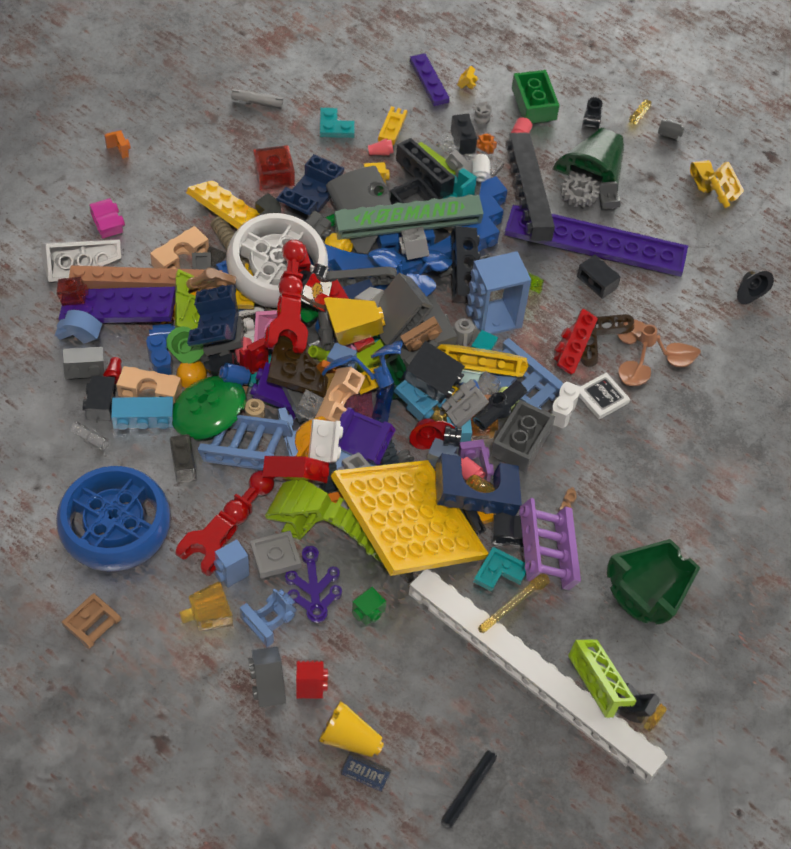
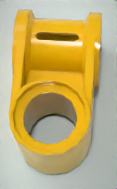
M710 160L692 162L690 164V173L698 190L704 193L711 192L712 188L709 177L712 175L716 176Z

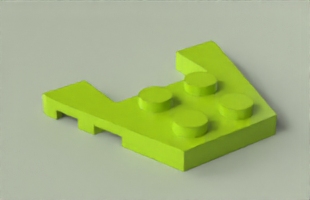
M179 269L176 272L175 328L184 326L193 330L198 328L200 315L194 305L196 296L188 293L189 288L186 282L189 278L194 277V275Z

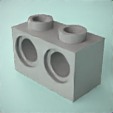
M423 226L401 231L402 237H399L402 254H406L407 260L429 256Z

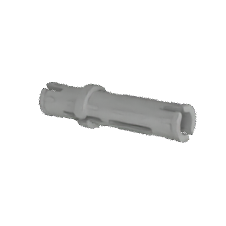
M234 88L232 89L233 92H231L232 100L282 108L283 97Z

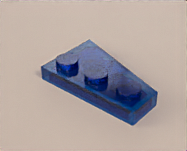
M393 383L378 389L372 419L382 423L384 421L388 422L394 390Z

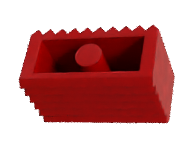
M313 660L311 662L297 661L296 698L323 699V691H328V669H324V662L322 660L320 662H314Z

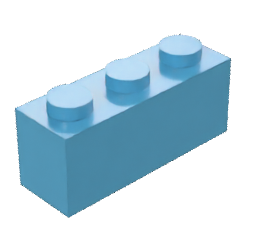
M173 397L112 398L111 418L113 429L174 428L172 425Z

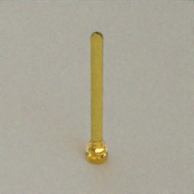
M541 573L530 581L529 585L478 627L479 632L485 633L532 592L544 589L550 583L548 575Z

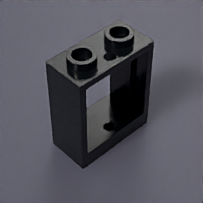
M420 176L390 190L391 205L395 203L403 204V199L416 193L424 201L439 199Z

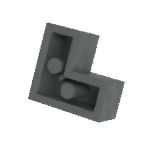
M278 647L251 650L252 658H248L251 679L256 680V686L252 687L253 699L258 700L259 708L286 704L282 662Z

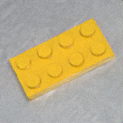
M207 181L190 186L187 189L186 193L237 229L248 220L259 215L256 209L246 205L243 200L233 196L230 191L223 189L215 181Z

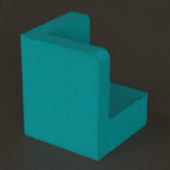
M481 330L471 347L492 350L498 341V337Z

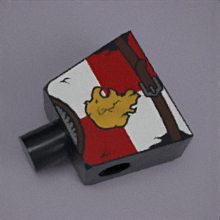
M316 263L313 272L300 271L303 274L301 280L303 283L301 304L313 310L325 312L324 298L329 297L332 282L323 277L327 267Z

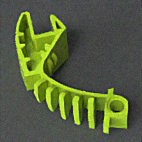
M291 480L282 483L265 514V518L268 520L286 522L281 531L282 533L291 531L293 538L301 540L314 524L325 520L349 534L360 546L366 549L368 555H372L376 560L383 563L351 509L341 506L343 498L339 497L337 503L331 501L328 493L317 488V486L307 480Z

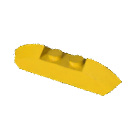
M441 344L437 347L465 366L464 369L523 377L529 367L526 357L510 353L450 344Z

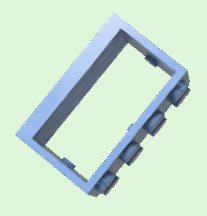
M518 251L474 261L471 271L472 279L469 282L470 293L467 295L468 305L466 306V313L471 317L473 324L480 331L484 330L490 334L522 328L531 278ZM504 289L502 299L489 302L492 291Z

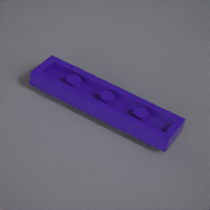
M426 53L410 56V63L432 105L438 106L449 103L450 97Z

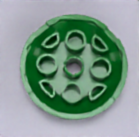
M210 376L194 382L178 396L173 405L172 425L182 437L189 436L194 439H205L223 432L238 419L237 415L240 410H244L246 405L245 390L241 384L224 382L219 376Z

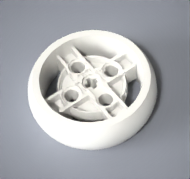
M270 213L248 220L234 233L226 252L227 270L230 275L236 277L235 287L252 302L265 307L277 308L280 296L278 288L280 278L283 272L287 271V262L282 255L283 245L287 241L294 239L301 241L306 246L314 266L316 263L327 267L323 275L326 278L328 254L320 235L303 220L287 214ZM240 255L249 259L254 276L243 266ZM310 265L311 272H313L314 269L313 265Z

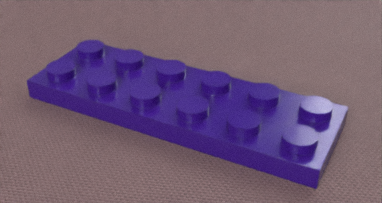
M175 287L66 289L58 320L65 319L67 311L79 310L92 315L101 323L171 321L175 304Z

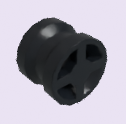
M446 425L443 445L454 444L455 447H460L462 427L451 428Z

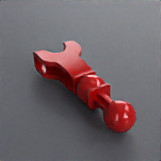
M294 239L287 241L282 248L283 258L287 262V271H284L280 278L276 318L265 330L264 345L267 348H273L278 342L279 336H286L292 341L293 351L302 354L307 345L308 329L300 320L301 294L303 291L301 280L303 274L298 273L299 263L305 259L306 247L301 241Z
M263 470L254 472L249 479V489L242 497L235 494L234 500L227 502L223 511H220L204 529L188 532L177 545L176 556L181 559H187L193 553L204 554L205 557L201 562V571L206 576L212 575L216 571L214 565L215 551L224 547L235 531H237L238 525L247 520L249 514L253 512V501L258 496L267 495L272 491L274 479L263 477Z

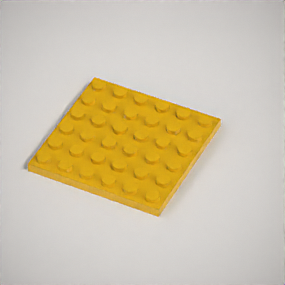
M429 460L336 470L332 473L331 478L390 576L483 560L488 556L489 553L460 508L437 505L436 471Z

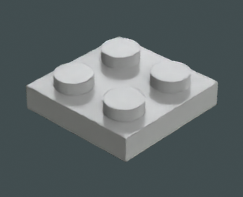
M291 531L250 541L261 579L302 568Z

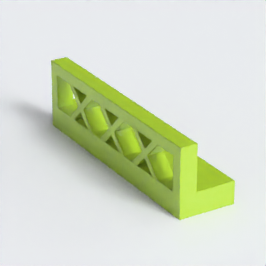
M597 639L575 640L568 657L606 718H614L619 706H634L636 699ZM588 647H593L597 653L588 649ZM597 661L604 664L605 667L599 665ZM607 677L613 679L616 684L608 680ZM616 692L623 695L625 698H619Z

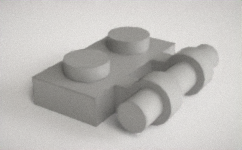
M472 379L466 384L463 383L459 386L460 389L451 395L449 399L446 398L447 401L442 404V407L447 411L446 413L457 427H462L489 403L480 389L475 386L476 383Z

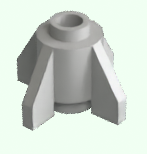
M466 318L459 319L453 326L457 334V344L467 347L471 341H475L480 333V330L473 322Z

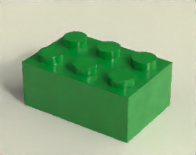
M547 70L514 73L511 89L521 116L529 119L531 123L557 120L560 104Z

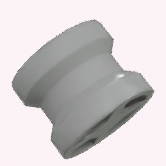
M485 102L476 104L473 117L475 122L478 124L488 123L491 118V106Z

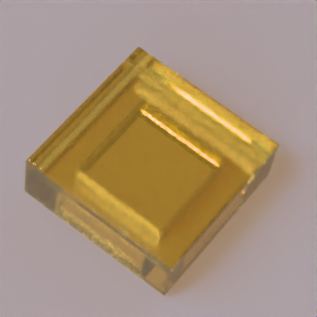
M660 703L654 714L646 721L644 728L649 732L654 729L666 713L667 708Z

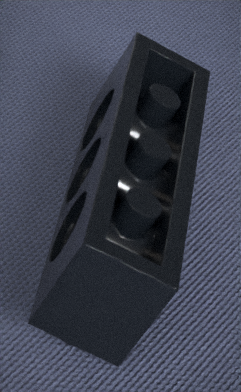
M412 138L397 144L396 161L415 178L420 176L439 199L453 193L455 176Z
M456 226L451 232L453 302L468 303L467 295L470 293L469 284L464 280L471 282V271L474 261L480 260V252H478L480 236L477 235V228Z

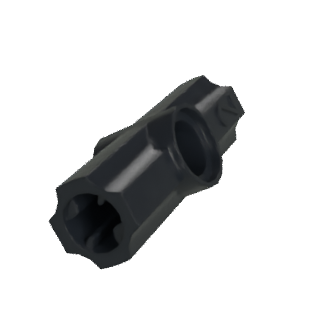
M516 380L503 392L492 394L489 397V404L473 417L474 423L479 429L484 431L498 418L503 419L511 414V407L528 393L526 387Z

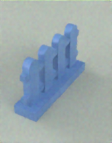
M507 338L503 342V351L499 349L498 352L526 357L529 365L527 372L523 375L525 380L521 382L526 387L528 393L520 400L541 409L540 407L549 399L553 401L556 396H559L560 388L564 383L511 339ZM484 371L482 374V378L485 380H490L493 377L497 379L495 383L497 391L502 387H509L519 378ZM534 388H537L539 392L531 399L526 396Z

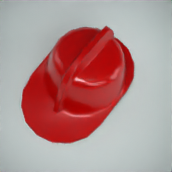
M431 418L422 419L411 431L409 436L410 443L417 449H430L435 438L444 441L446 425L451 428L455 427L444 421H436Z

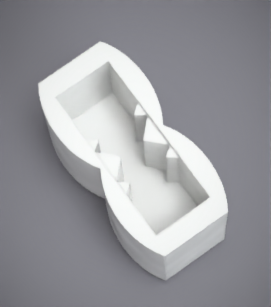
M565 382L561 386L559 396L554 401L551 414L555 416L553 425L562 429L568 425L571 413L576 408L580 386Z

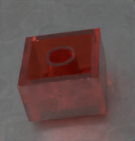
M288 145L253 149L254 168L260 190L295 186V170Z

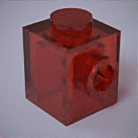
M81 277L58 279L56 294L62 306L84 304L85 296L88 295V287L83 283Z

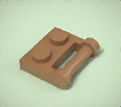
M209 267L199 276L189 278L186 285L191 290L195 288L201 290L212 289L220 286L236 284V277Z
M93 593L62 621V625L80 640L87 649H90L94 646V642L113 624H118L121 621V617ZM104 614L107 615L108 618L90 635L87 636L85 634Z

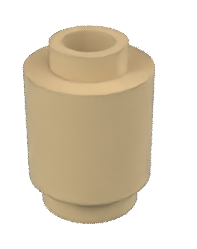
M260 399L248 400L245 405V416L265 418V405Z

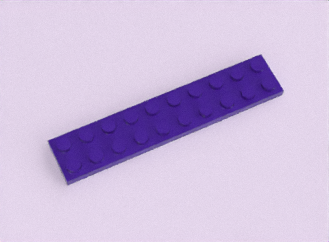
M517 205L512 206L504 235L586 255H596L599 258L682 277L688 245L552 214L555 226L552 241H531L529 234L526 233L523 209H520V206Z

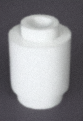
M485 154L476 155L472 161V174L477 177L476 180L478 182H484L490 178V160Z

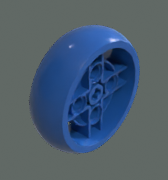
M107 466L82 475L68 487L58 506L56 526L61 543L76 561L94 570L119 572L137 567L155 555L167 537L171 521V511L164 491L150 476L130 467ZM146 499L153 505L156 511L152 525L145 521V511L142 503ZM77 512L83 515L82 525L85 533L81 538L77 537L72 530V522Z

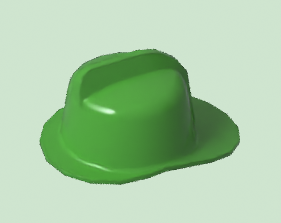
M184 326L177 327L167 337L166 343L169 351L182 363L190 364L198 361L204 354L203 346H188L189 331L192 329Z

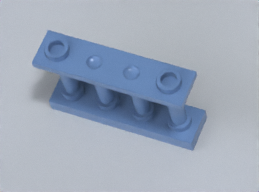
M237 415L238 419L229 427L230 429H237L230 446H219L227 431L226 429L215 435L211 444L200 443L197 450L204 462L263 470L264 456H274L281 436L292 437L293 432L288 421ZM245 431L255 432L248 448L238 449ZM263 433L273 434L266 451H256Z

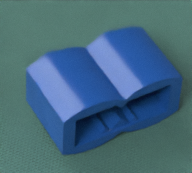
M162 334L148 336L146 342L152 370L157 373L172 375L171 356L167 350L165 337Z

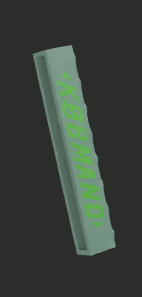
M466 195L464 197L412 201L411 203L403 204L395 203L385 206L359 207L350 210L341 209L335 211L334 224L337 240L400 233L402 230L422 226L426 230L481 223L484 213L480 196Z

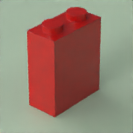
M264 456L263 477L284 482L307 480L310 483H327L329 475L328 462L306 456Z

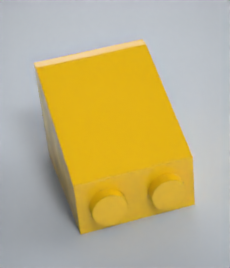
M324 298L339 344L345 346L384 333L383 326L386 325L381 307L377 308L375 301Z

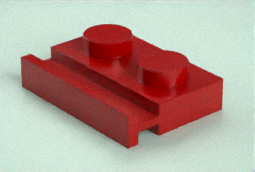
M264 337L249 344L247 349L239 350L240 366H245L246 369L250 370L251 374L258 372L259 368L263 369L266 362L269 363L268 348L264 345Z

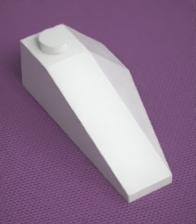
M120 240L41 243L42 261L48 282L68 281L71 265L104 266L121 258Z

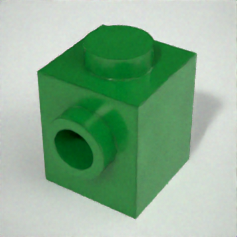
M371 587L353 601L352 614L365 625H368L370 622H376L382 616V613L385 612L386 600Z

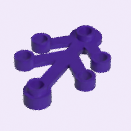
M307 546L302 550V560L307 564L309 583L300 578L295 571H288L285 574V582L288 585H296L310 595L311 602L300 596L299 591L296 589L289 590L287 594L289 596L296 595L297 598L293 599L295 601L293 604L297 603L304 608L307 618L311 622L320 623L327 618L328 606L334 600L342 597V588L338 585H333L330 588L329 594L321 602L319 597L332 581L339 579L340 570L334 566L330 567L327 570V574L318 583L315 563L318 561L319 551L314 546ZM331 572H336L337 575L332 576V575H330V573H331ZM289 576H294L295 579L290 580V579H288V577H289ZM335 590H337V591H339L340 593H339V594H333L332 592L335 591ZM316 611H318V612H320L321 614H320V615H314L313 613L316 612Z

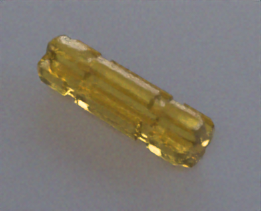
M645 99L632 113L629 122L634 125L637 124L651 108L652 102Z

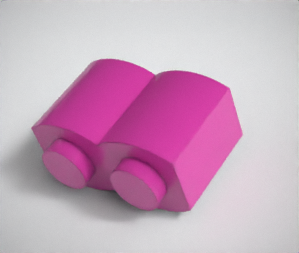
M108 198L89 204L91 216L102 239L123 233L125 222L122 215H118L119 210L116 202L113 203Z

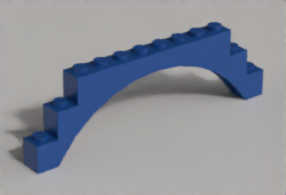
M497 176L481 182L479 196L484 213L481 223L461 226L477 228V235L480 236L478 252L498 243L500 231L496 226L502 223L504 210L500 205L506 202L508 190ZM451 235L428 247V250H437L451 259ZM324 244L328 254L327 272L380 267L368 255L347 252ZM308 253L310 263L314 266L313 260ZM400 254L403 258L400 264H402L404 275L410 273L418 274L426 263L422 260V257L407 260L406 254ZM428 266L422 274L431 272L433 269ZM390 284L374 285L373 287L385 290Z

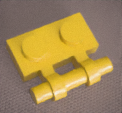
M729 162L723 163L715 171L716 176L712 175L709 177L712 190H715L718 195L717 199L724 208L729 207V201H735L744 192Z

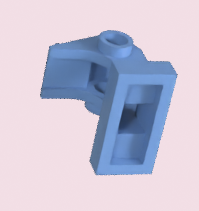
M274 588L273 594L266 600L268 604L259 610H253L247 603L240 607V618L266 647L274 643L272 631L284 622H290L297 611L292 605L295 601L282 589L278 591ZM274 611L278 616L268 622L264 617Z

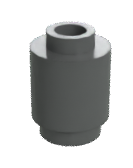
M662 119L658 133L677 140L678 137H682L685 127H682L681 122Z

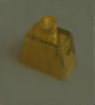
M220 581L188 597L190 608L179 611L182 624L195 620L198 631L233 626L232 613Z

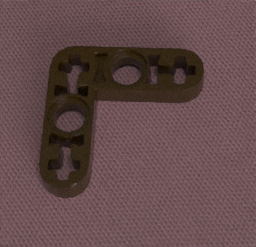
M629 314L598 316L589 338L594 342L586 345L581 357L582 364L592 367L598 363L597 336L630 333L635 326L634 318ZM604 323L612 324L609 328L602 327ZM587 351H591V359H588Z

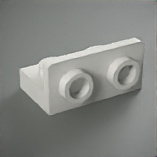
M312 420L309 458L325 461L330 464L337 462L341 454V447H338V443L343 434V427L340 426L341 421Z

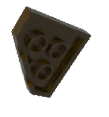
M278 337V342L273 347L266 382L324 398L327 391L328 377L321 374L316 367V362L308 353H295L292 341L288 337Z

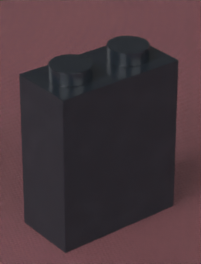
M425 340L401 378L442 403L445 397L447 399L451 397L455 390L452 388L454 383H460L464 376L461 372L465 366Z

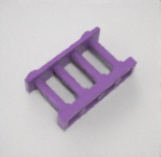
M530 498L519 510L527 581H532L539 574L543 573L560 577L562 589L570 590L581 582L572 508L564 507L555 515L536 510L535 499ZM537 519L553 522L556 532L538 528ZM539 537L555 540L558 550L539 546ZM541 555L558 559L560 569L542 565Z

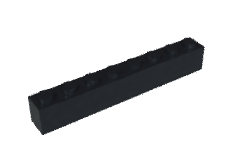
M510 133L509 139L506 140L505 148L506 151H509L508 161L511 162V173H514V185H517V197H520V209H523L526 233L529 234L531 241H552L555 226L530 133Z

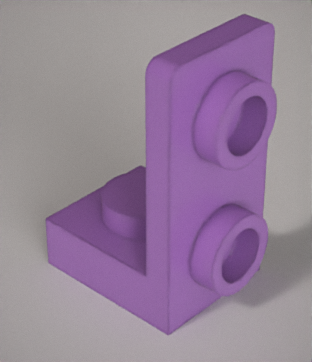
M484 440L460 442L458 455L463 459L469 457L471 460L479 457L481 467L486 473L484 477L485 483H490L491 476L494 475V468L492 463L489 464V448L485 447Z

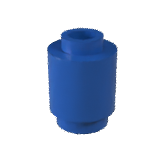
M152 325L153 329L149 330V335L162 334L167 340L169 333L175 329V325Z
M225 363L220 368L219 377L224 382L247 385L250 379V370L246 369L245 366Z

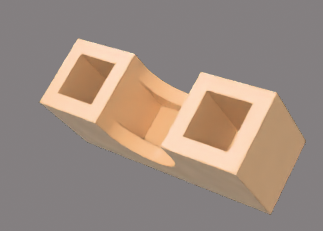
M195 226L185 230L176 238L169 240L166 244L154 249L150 253L152 266L154 268L180 269L178 256L187 254L192 257V253L208 252L209 240Z
M123 366L117 382L118 396L125 398L139 397L142 391L152 389L155 391V397H173V402L175 403L182 390L181 378L175 375H166L155 371L141 370L136 367Z
M352 367L338 368L315 418L323 416L327 421H340L342 413L347 410L344 407L345 402L350 396L358 394L365 376Z

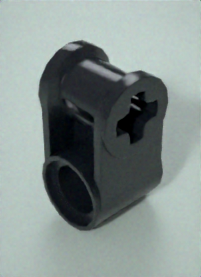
M592 97L588 100L582 127L588 126L594 127L596 130L599 129L603 106L600 98Z

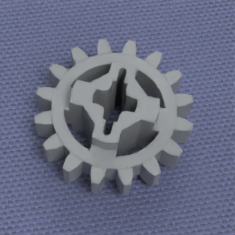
M578 174L575 177L569 175V179L565 178L564 183H562L561 196H564V201L569 200V205L574 203L575 207L581 205L582 208L585 207V204L591 206L592 202H596L600 192L599 186L596 185L597 181H591L592 177L585 178V174L582 177H579Z

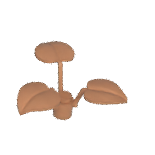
M635 319L633 331L617 334L618 338L626 344H633L637 340L643 343L640 362L626 361L619 367V377L628 386H639L650 379L651 368L642 364L646 347H652L656 341L663 354L668 356L667 361L675 367L690 365L701 353L700 349L683 343H671L665 350L660 340L661 336L657 335V328L654 325H646Z

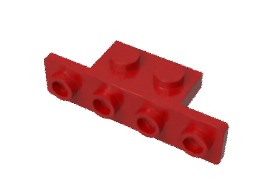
M582 309L576 322L570 328L566 327L561 334L562 340L554 349L556 353L553 359L558 362L557 366L571 375L575 373L597 322V317L587 310Z

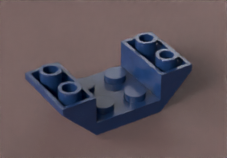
M313 154L305 164L304 176L293 189L285 187L276 200L307 215H311L313 211L319 213L331 199L326 184L343 175L344 167Z
M233 284L197 291L194 305L200 317L198 328L189 331L188 346L201 347L235 340L239 312Z

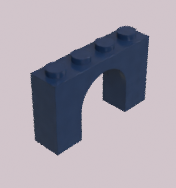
M441 453L436 463L437 505L461 508L468 511H480L487 514L503 512L516 516L522 506L519 466L499 463L493 475L494 491L481 493L469 487L464 481L461 456Z

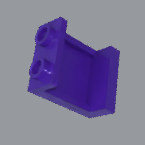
M266 362L263 369L259 368L255 379H258L257 384L254 383L251 388L250 394L253 395L252 399H260L280 408L286 407V410L289 411L288 415L291 414L293 420H295L296 415L282 387L266 382L270 363Z
M348 407L340 417V426L343 427L342 438L339 439L338 447H341V451L350 455L360 453L367 462L379 466L396 431L395 428L388 422H379Z

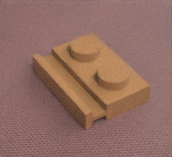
M433 316L400 337L410 352L411 350L419 349L425 340L437 338L443 331Z

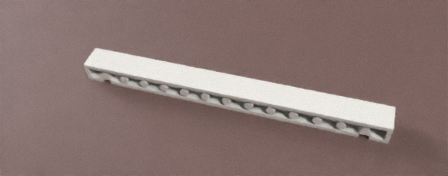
M428 569L424 570L410 584L409 595L421 605L425 604L432 614L625 767L629 766L632 768L634 774L644 782L649 784L663 767L668 756L665 755L660 747L648 742L642 733L630 728L624 719L616 716L614 718H606L588 691L582 690L570 677H565L561 674L555 665L547 663L537 651L529 649L519 637L510 634L502 624L492 620L487 612L478 609L469 598L460 595L455 587L442 581L437 573L431 572Z

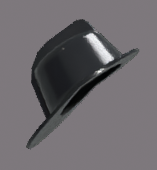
M751 270L747 272L740 282L737 292L738 302L746 305L768 293L774 284L773 275L769 271Z

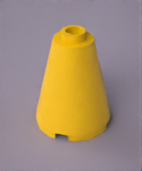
M342 701L336 706L326 724L325 732L323 731L319 738V742L368 757H372L374 754L379 755L384 745L381 742L382 736Z

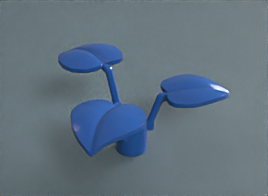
M379 248L368 254L378 266L394 267L395 269L398 267L399 273L403 274L402 264H400L403 258L398 252L388 248ZM428 250L429 256L422 257V260L426 263L418 274L410 273L406 275L415 281L427 297L434 292L436 283L429 276L422 275L426 267L430 266L434 271H444L452 265V259L437 250Z
M400 340L385 345L371 355V358L379 356L381 366L373 369L375 373H372L356 356L348 355L328 364L323 370L322 375L324 376L328 370L349 361H356L370 375L371 380L376 379L380 389L394 383V380L386 365L385 355L401 354L403 341Z

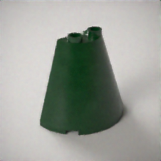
M603 127L599 128L588 138L561 156L554 164L553 170L569 176L572 165L602 176V183L616 181L619 188L624 138L621 134H616Z
M671 539L612 555L607 566V578H610L612 583L610 587L612 594L629 615L641 622H653L659 625L668 622L676 615L701 567L691 558L686 559L682 557L681 549Z

